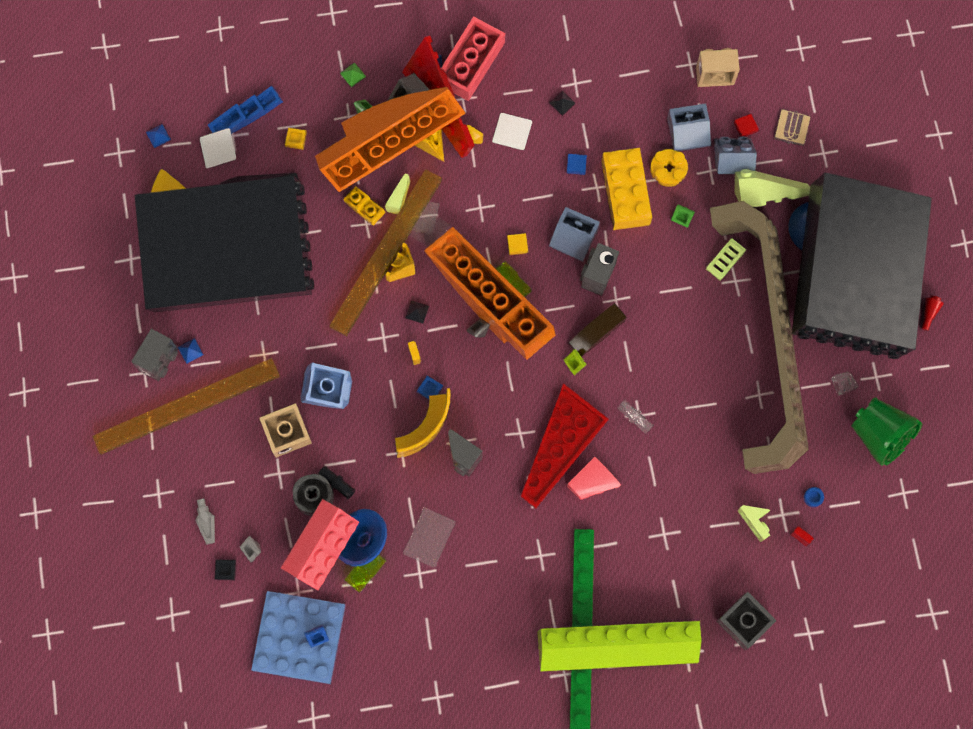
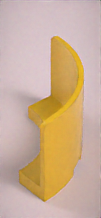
M447 388L446 394L429 396V409L421 425L410 434L395 438L397 458L412 455L435 439L448 413L450 388Z

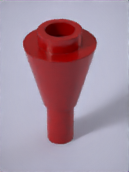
M930 295V298H925V319L921 327L922 330L929 331L932 320H934L944 305L941 302V298Z

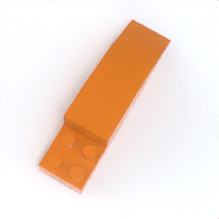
M448 87L407 94L373 106L343 121L341 124L346 137L317 154L315 158L320 171L337 191L341 192L466 113Z
M454 227L450 228L424 250L443 276L478 317L489 323L490 330L503 343L508 341L526 360L556 336L554 326Z

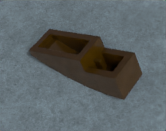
M614 303L580 331L569 344L582 357L607 338L612 331L622 325L627 317Z

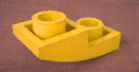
M356 186L343 199L348 206L373 226L386 213L382 207L373 202L366 193Z

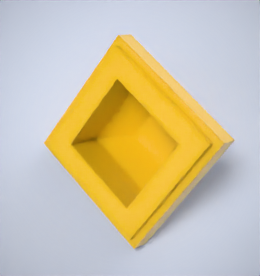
M467 125L474 144H482L483 133Z

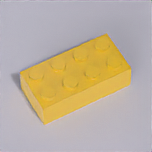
M640 148L604 152L601 162L613 230L650 225L652 213Z

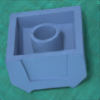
M316 363L309 364L304 373L300 396L301 402L344 409L349 404L352 386L350 372Z

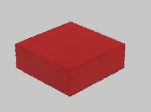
M752 114L734 120V125L740 137H746L759 131Z
M796 527L790 534L805 546H808L814 539L813 536L800 527Z

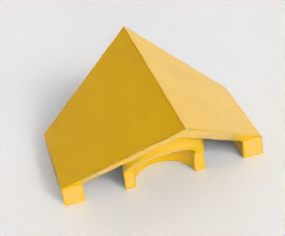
M442 129L414 145L444 162Z
M402 244V252L397 253L394 263L391 264L393 266L391 272L387 271V281L392 282L415 275L414 261L407 244Z

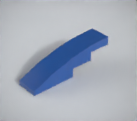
M270 86L258 96H251L241 105L235 104L209 123L208 127L212 133L229 128L232 134L267 114L283 103V100L276 89Z

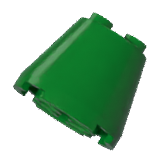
M876 397L870 401L866 409L861 408L855 415L857 419L851 425L875 461L881 466H887L905 451L904 448L910 443L911 438L915 439L922 428V422L916 417Z

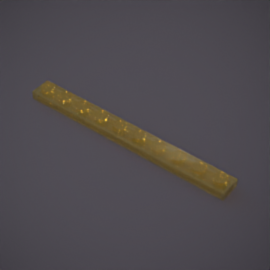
M425 169L331 322V329L346 337L348 336L401 249L402 244L406 241L442 182V177Z
M271 358L93 435V439L99 453L102 455L279 378L280 375Z

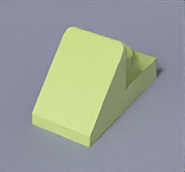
M743 505L737 510L760 542L770 536L767 525L759 521L760 518L770 511L769 509Z

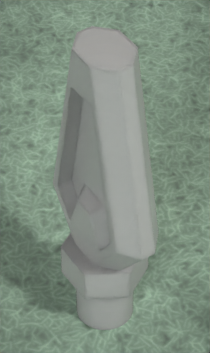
M205 499L197 500L198 516L195 521L206 544L215 543L214 515L209 512Z

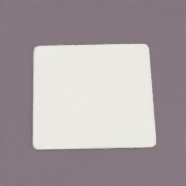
M501 113L492 142L524 150L532 121Z
M229 128L200 137L206 168L236 159Z

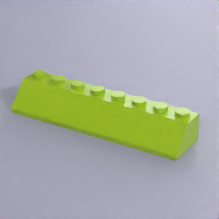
M700 621L538 630L540 672L699 663L701 649Z

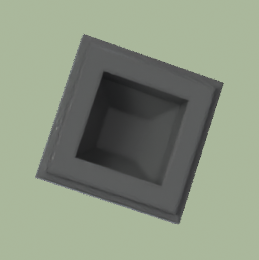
M479 319L466 331L476 338L485 337L490 325L486 321Z

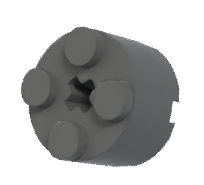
M311 474L303 476L297 480L293 487V500L298 509L305 515L312 516L322 499L333 504V490L327 479L321 475ZM316 492L317 497H316V498L313 497V498L311 499V497H310L309 494H310V493L314 494V493Z

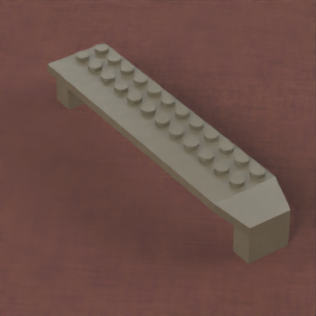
M744 201L710 208L712 226L721 236L748 231L761 241L786 424L770 445L742 449L745 469L753 474L789 469L809 450L793 336L791 334L792 329L778 232L771 220H768L763 213Z

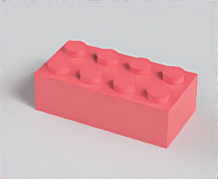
M474 16L441 67L446 73L453 93L467 101L470 100L505 44L504 32Z
M322 499L281 569L319 590L352 533L356 530L359 521Z

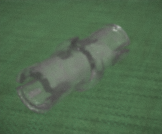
M626 399L617 407L618 410L630 419L629 422L631 424L637 425L645 434L654 426L641 414L640 410L637 411Z

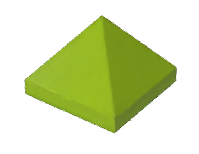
M576 349L564 359L573 375H576L587 365Z

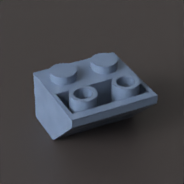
M706 103L669 109L667 121L674 150L683 151L711 146L710 120Z
M742 136L737 139H730L729 137L714 139L715 167L718 174H735V172H741L744 169L755 171L757 152L751 138Z
M565 207L549 247L583 262L597 234L600 222Z

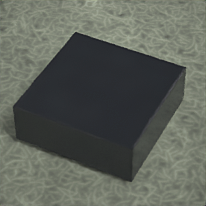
M216 559L215 580L235 581L237 561Z

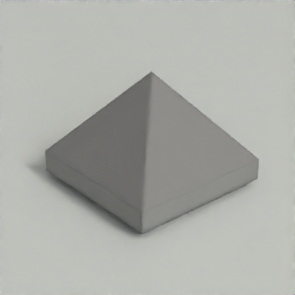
M250 536L240 546V549L250 562H253L261 553L260 544Z

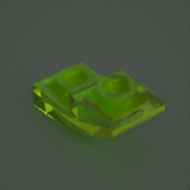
M506 261L496 268L524 297L532 292L531 288Z
M379 554L370 563L354 567L345 578V581L360 593L387 560Z

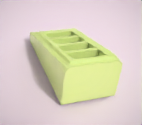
M404 174L385 205L387 212L398 215L402 214L410 186L408 174Z
M731 238L708 265L706 270L721 281L744 255L746 249ZM727 253L730 257L733 258V260H730L724 254ZM719 259H722L728 266L726 267ZM716 264L724 271L721 273L714 265Z

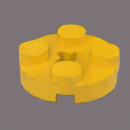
M672 149L657 152L650 166L652 177L660 185L666 187L678 185L679 182L684 180L688 171L685 155ZM670 164L674 167V169H672L671 172H668V170L664 168V166Z

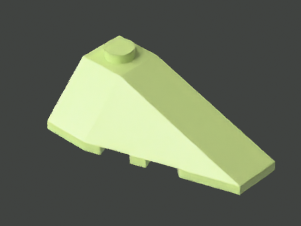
M744 169L741 172H735L734 193L739 202L744 201L752 207L766 205L767 201L781 202L782 198L785 197L796 199L809 196L810 186L806 183Z

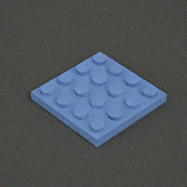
M267 591L251 671L331 684L346 605ZM323 625L329 641L310 648L304 633L312 628Z

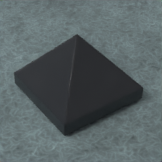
M562 91L549 104L563 116L575 105V102Z
M411 300L405 318L424 324L429 306Z

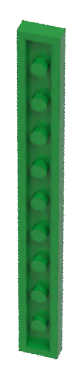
M574 529L572 627L592 626L594 530ZM591 669L571 670L570 729H590Z

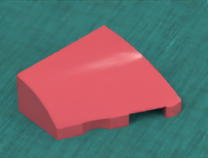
M596 457L567 484V487L580 500L621 486L618 480Z

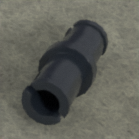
M324 466L319 471L318 475L327 479L333 490L336 489L347 499L353 496L356 489L346 483L341 475L337 476L327 466Z

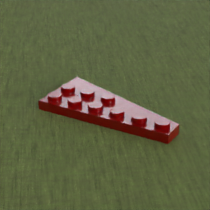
M426 36L402 73L405 77L415 73L429 90L448 87L455 97L444 69L440 68L437 61L439 58L438 53L433 51L430 44L433 42L431 36ZM461 117L442 128L461 158L466 157L475 144L467 125L463 124Z
M564 383L521 494V498L535 509H537L609 420Z

